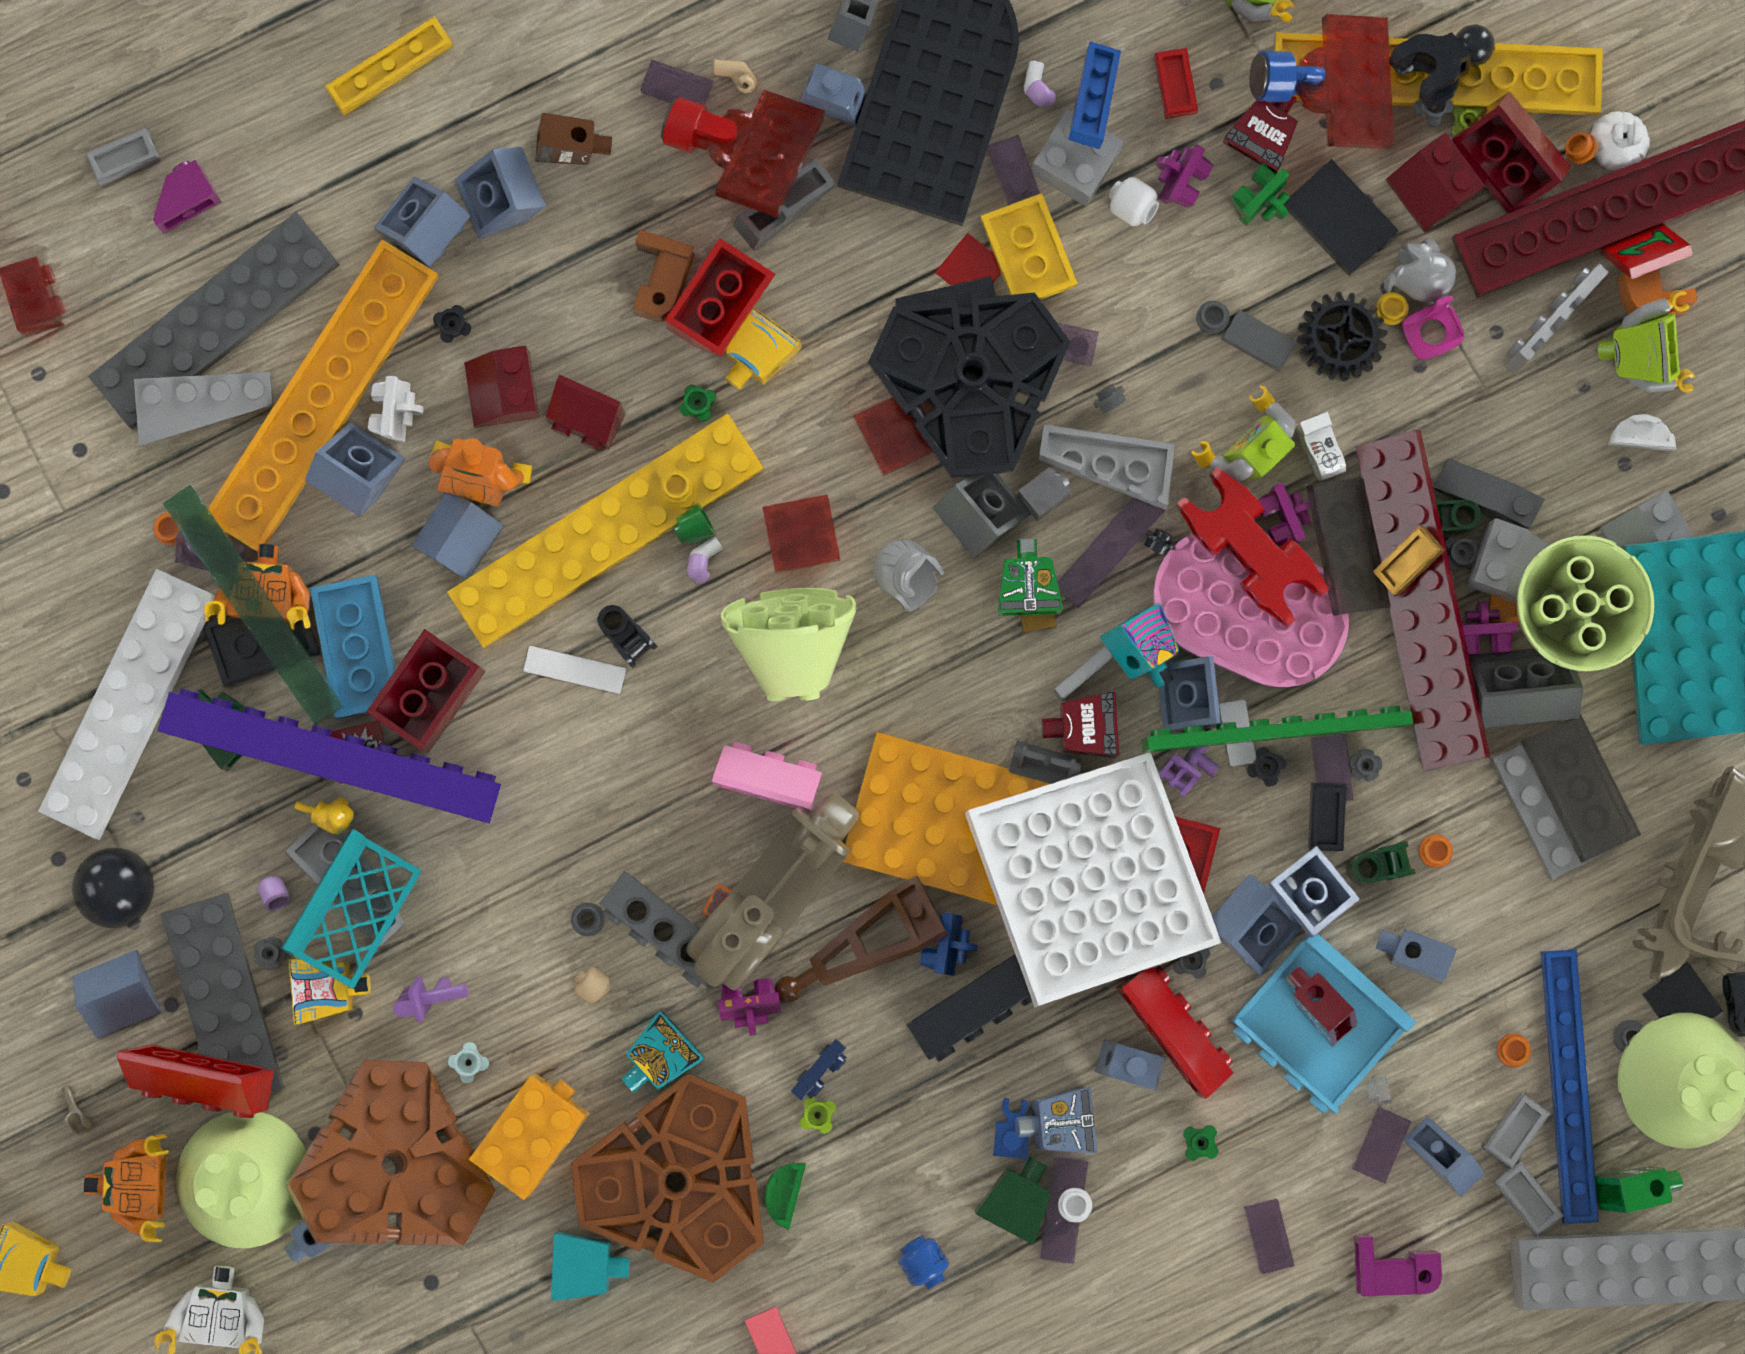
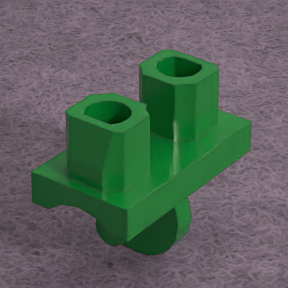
M1263 163L1251 178L1262 190L1255 196L1248 188L1242 185L1231 197V202L1241 212L1239 220L1247 226L1264 207L1267 208L1261 214L1264 221L1268 222L1273 216L1284 219L1288 215L1284 204L1290 197L1285 192H1282L1277 198L1275 196L1287 184L1286 179L1290 174L1283 168L1276 172Z

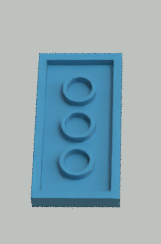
M376 574L310 588L335 719L367 714L366 711L396 670L379 579Z

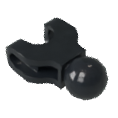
M1478 24L1463 27L1457 32L1456 36L1453 32L1444 36L1417 34L1393 49L1389 64L1400 75L1415 71L1428 74L1429 76L1420 85L1419 99L1426 107H1434L1455 95L1458 81L1461 77L1468 74L1469 66L1482 65L1491 58L1495 50V41L1491 31Z

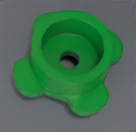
M693 384L688 385L684 390L686 394L684 403L679 406L680 413L683 416H696L703 422L709 420L711 417V405L716 401L715 392L713 390L706 391L702 388H697ZM696 400L701 401L699 406L695 405Z
M1211 1125L1205 1126L1204 1129L1187 1127L1183 1132L1187 1146L1185 1156L1192 1161H1195L1198 1157L1216 1158L1219 1153L1218 1148L1215 1146L1214 1137L1217 1135L1216 1129ZM1199 1140L1204 1141L1203 1146L1198 1145Z

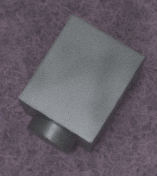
M1048 467L1018 491L1017 497L1038 522L1069 497L1071 492L1068 487L1071 485L1060 470L1054 472L1051 467Z

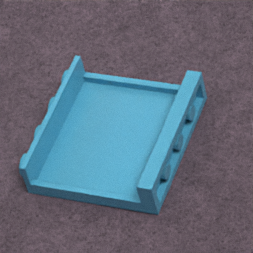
M1318 933L1312 938L1306 934L1230 1020L1236 1027L1232 1032L1245 1044L1248 1045L1252 1041L1259 1047L1261 1051L1258 1055L1272 1068L1278 1064L1286 1072L1283 1078L1298 1091L1302 1087L1312 1095L1309 1101L1322 1113L1329 1110L1335 1114L1340 1111L1338 1109L1340 1104L1403 1032H1409L1417 1023ZM1298 967H1301L1310 978L1320 973L1355 1010L1357 1026L1333 1047L1295 1005L1293 998L1295 990L1286 982V978ZM1314 998L1312 1001H1319L1322 998Z

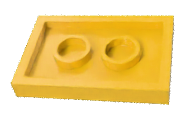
M1042 193L981 215V223L1010 295L1035 292L1038 298L1043 300L1077 287L1078 282Z

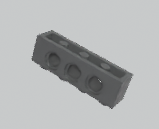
M624 871L599 903L606 908L602 914L617 926L621 921L632 929L629 935L641 945L645 946L649 942L658 949L655 955L668 966L672 967L676 963L685 970L682 976L698 988L701 983L708 987L709 984L695 973V962L689 963L682 957V948L691 941L699 928ZM637 901L643 902L647 908L646 916L640 921L632 920L628 912L630 905ZM662 922L670 923L674 930L672 938L666 942H661L655 935L657 925Z

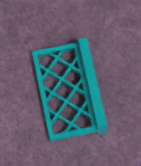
M352 829L280 950L354 989L422 870ZM365 847L378 854L381 868L362 872L359 857ZM384 858L394 864L386 866ZM356 865L358 874L349 876L353 867ZM401 867L412 874L405 886L392 889L387 870ZM382 871L387 891L368 895L363 876ZM359 878L364 897L345 902L342 892L343 884L347 880ZM402 891L395 902L393 893ZM338 894L340 903L332 905ZM388 895L392 907L391 911L387 916L375 919L370 899ZM365 901L370 920L351 925L346 906ZM342 907L346 927L327 931L324 920L327 911ZM385 920L378 931L376 922ZM321 923L323 933L314 935ZM371 924L375 937L371 945L357 948L352 929ZM348 930L353 950L334 955L329 935ZM324 937L329 954L328 957L316 960L303 953L310 940ZM367 950L363 959L360 960L358 952ZM354 953L357 969L351 979L338 973L335 958ZM330 960L332 969L321 962Z

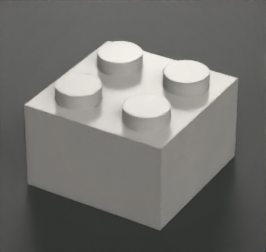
M1067 108L1034 161L1031 174L1087 207L1121 153L1124 141L1105 131L1104 141L1100 149L1068 140L1074 112Z

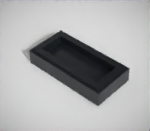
M1311 783L1308 849L1310 851L1316 846L1320 851H1343L1346 806L1345 783Z

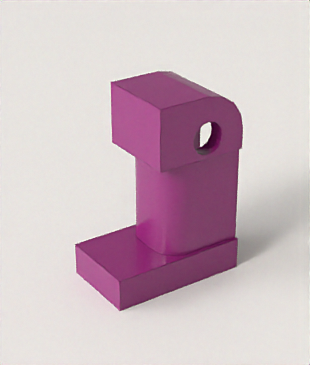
M1354 1234L1356 1290L1362 1297L1433 1293L1440 1286L1442 1280L1441 1253L1434 1250L1409 1251V1258L1374 1259L1373 1237L1368 1234ZM1424 1270L1425 1276L1419 1280L1418 1274Z

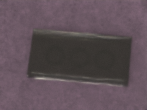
M1364 478L1307 485L1306 490L1325 581L1329 587L1328 595L1333 616L1382 610L1391 607L1387 587L1373 572L1382 561Z
M1581 714L1580 718L1566 720L1521 741L1581 863L1641 835Z

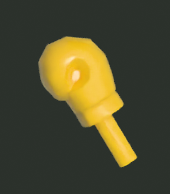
M338 797L332 803L320 801L316 807L298 801L294 806V809L310 814L311 823L316 824L328 833L336 835L347 830L354 817V812L348 806L349 802L342 797Z

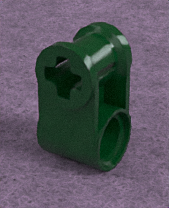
M1436 500L1443 535L1465 534L1479 523L1481 511L1473 501ZM1459 509L1466 510L1471 516V523L1468 525L1459 523L1455 516L1456 511Z
M1408 841L1381 847L1376 851L1352 857L1346 867L1349 879L1356 884L1362 885L1416 874L1415 869L1410 866L1406 848L1409 846ZM1361 860H1366L1371 865L1372 872L1368 878L1362 877L1358 871V865Z

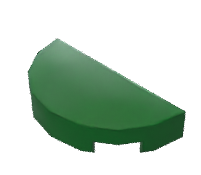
M792 1162L781 1166L770 1176L765 1186L764 1204L767 1212L777 1225L787 1230L790 1228L806 1163Z

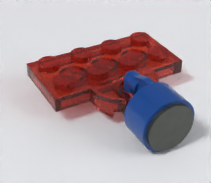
M1326 14L1321 18L1323 47L1316 48L1299 60L1300 62L1297 66L1295 57L1291 52L1261 50L1254 57L1249 75L1250 90L1257 101L1288 102L1292 95H1298L1304 103L1302 105L1304 108L1314 113L1326 114L1328 147L1390 149L1394 146L1388 17Z

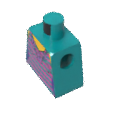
M1160 602L1136 613L1100 635L1102 642L1129 678L1134 679L1147 672L1156 688L1174 679L1165 661L1178 654L1179 648Z

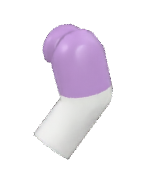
M1029 61L1024 92L1038 107L1049 108L1055 103L1056 95L1054 91L1049 90L1041 81L1044 64L1038 61Z
M715 536L693 549L690 553L687 574L689 578H693L696 584H703L709 579L710 573L707 571L708 559L723 550Z

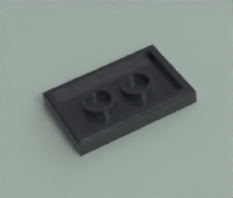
M1332 159L1295 191L1284 204L1287 211L1348 276L1354 273L1399 231Z
M227 615L223 625H219L218 619L205 623L203 626L225 688L320 654L312 627L310 625L309 628H305L303 620L296 622L292 630L289 622L239 619Z

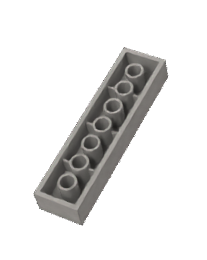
M1745 1226L1510 1237L1514 1304L1522 1310L1745 1300Z

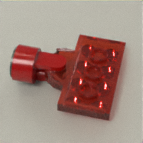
M763 90L753 113L740 109H727L726 114L718 116L707 112V106L678 97L672 101L668 108L662 126L661 139L663 144L690 154L694 152L696 147L708 150L709 156L715 164L725 169L716 187L715 196L778 218L823 123L825 110Z

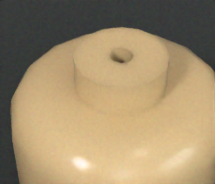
M590 967L586 972L581 970L574 980L577 983L575 993L589 1004L602 1001L611 986L610 977L596 967Z

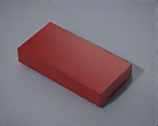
M1187 48L1155 53L1154 61L1165 119L1197 114L1198 106Z

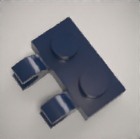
M837 1039L831 1045L827 1044L819 1053L820 1057L808 1071L804 1070L797 1078L798 1083L791 1092L800 1100L805 1095L810 1099L813 1096L816 1097L824 1088V1083L820 1080L823 1074L828 1069L833 1073L836 1070L838 1071L846 1062L845 1059L847 1057L842 1053L846 1047Z

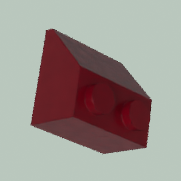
M1444 133L1418 151L1386 178L1387 183L1423 232L1476 197L1485 186L1447 133Z
M526 345L493 350L464 362L474 428L540 418L531 355Z
M559 374L546 419L552 424L551 430L565 437H569L570 433L582 438L581 443L599 451L600 447L607 450L610 449L626 414L620 401Z

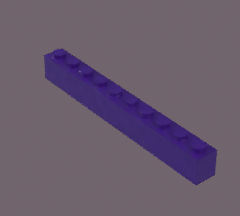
M179 688L178 694L168 693L157 730L160 733L490 824L501 784L495 783L496 776L477 771L475 777L462 773L464 767L444 762L441 768L429 764L431 760L429 757L411 753L410 759L398 756L397 748L379 743L377 749L364 746L365 739L345 734L344 740L331 737L332 730L312 725L311 731L298 728L299 721L279 716L278 722L264 718L266 712L251 707H246L245 712L231 709L232 702L213 697L212 702L208 703L198 700L199 693Z

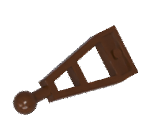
M916 875L887 892L809 959L813 966L811 969L795 978L792 976L780 978L775 985V992H778L780 1001L792 1003L800 997L801 989L817 980L824 986L920 952L949 935L920 878ZM895 906L911 939L868 954L860 935ZM850 944L857 959L827 969L826 964Z

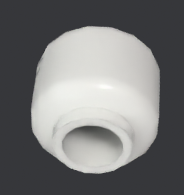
M1130 177L1123 182H1116L1108 195V198L1111 199V213L1130 226L1149 223L1159 207L1156 191L1135 177Z

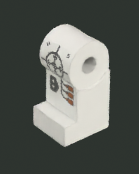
M1328 412L1300 422L1295 427L1309 464L1311 463L1319 481L1346 472L1345 460L1331 428L1332 422Z

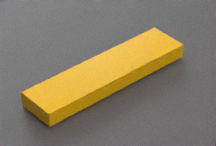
M434 16L324 87L343 116L452 48L454 46L453 42Z

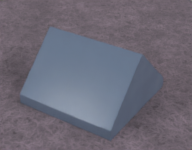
M445 493L411 546L466 580L472 576L504 525L472 502L462 497Z
M1213 656L1166 664L1174 679L1159 687L1163 729L1180 731L1183 730V727L1203 725V728L1216 727V724H1220Z
M138 950L73 975L76 1008L97 1039L162 1013Z

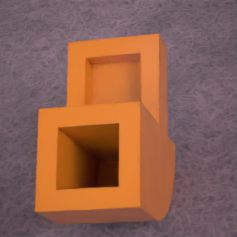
M1659 269L1634 279L1629 278L1624 273L1618 277L1621 302L1628 314L1644 304L1662 298L1668 300L1669 295L1674 292L1662 291ZM1683 289L1682 291L1687 292V294L1678 296L1675 301L1676 306L1686 303L1692 306L1697 302L1696 289ZM1675 309L1670 310V313H1675V315L1687 312V310L1683 312L1677 311Z

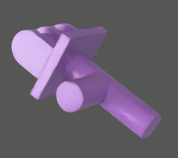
M1210 746L1191 748L1183 759L1175 753L1159 772L1160 779L1164 777L1169 781L1168 786L1171 788L1174 786L1181 791L1180 795L1184 797L1202 775L1194 768L1195 765L1211 777L1220 766L1204 754Z
M419 976L416 977L411 986L404 988L393 1006V1011L399 1017L415 1015L417 1022H422L431 1008V1004L468 997V987L466 984L451 986V981L446 977H442L433 990L426 991L422 977Z

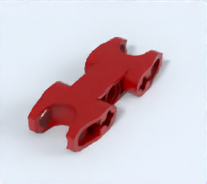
M1217 467L1209 477L1221 495V506L1214 511H1203L1184 497L1176 504V508L1187 523L1192 535L1210 554L1215 556L1224 547L1231 552L1250 573L1240 582L1243 591L1258 608L1268 613L1287 628L1296 620L1283 599L1284 589L1287 585L1300 583L1319 597L1324 595L1329 590V587L1318 572L1313 560L1294 540L1289 539L1280 548L1255 522L1264 513L1261 503L1246 486L1237 482Z

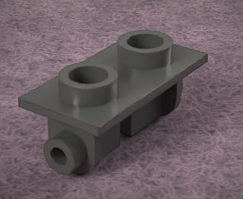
M1017 741L1009 772L1052 784L1077 776L1081 767V758Z

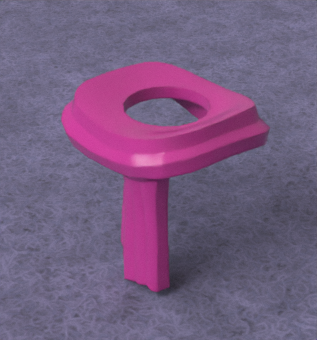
M1451 296L1437 300L1436 303L1408 315L1402 321L1401 328L1416 358L1424 360L1439 356L1456 348L1464 340L1463 328L1453 307L1449 305L1453 300ZM1427 320H1437L1444 326L1445 338L1439 344H1428L1421 338L1420 328Z

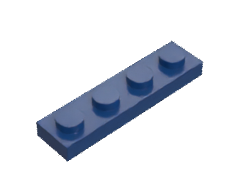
M1090 41L1086 50L1068 140L1096 149L1101 148L1120 60V50Z

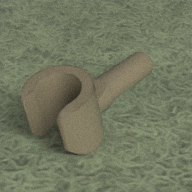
M69 1085L63 1087L62 1091L69 1111L65 1118V1125L79 1135L77 1129L79 1122L81 1121L85 1127L91 1129L92 1120L79 1110L71 1087Z

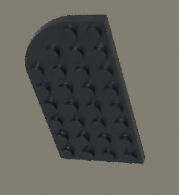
M897 0L837 187L963 226L1017 59L1019 32L1017 19L1010 0Z

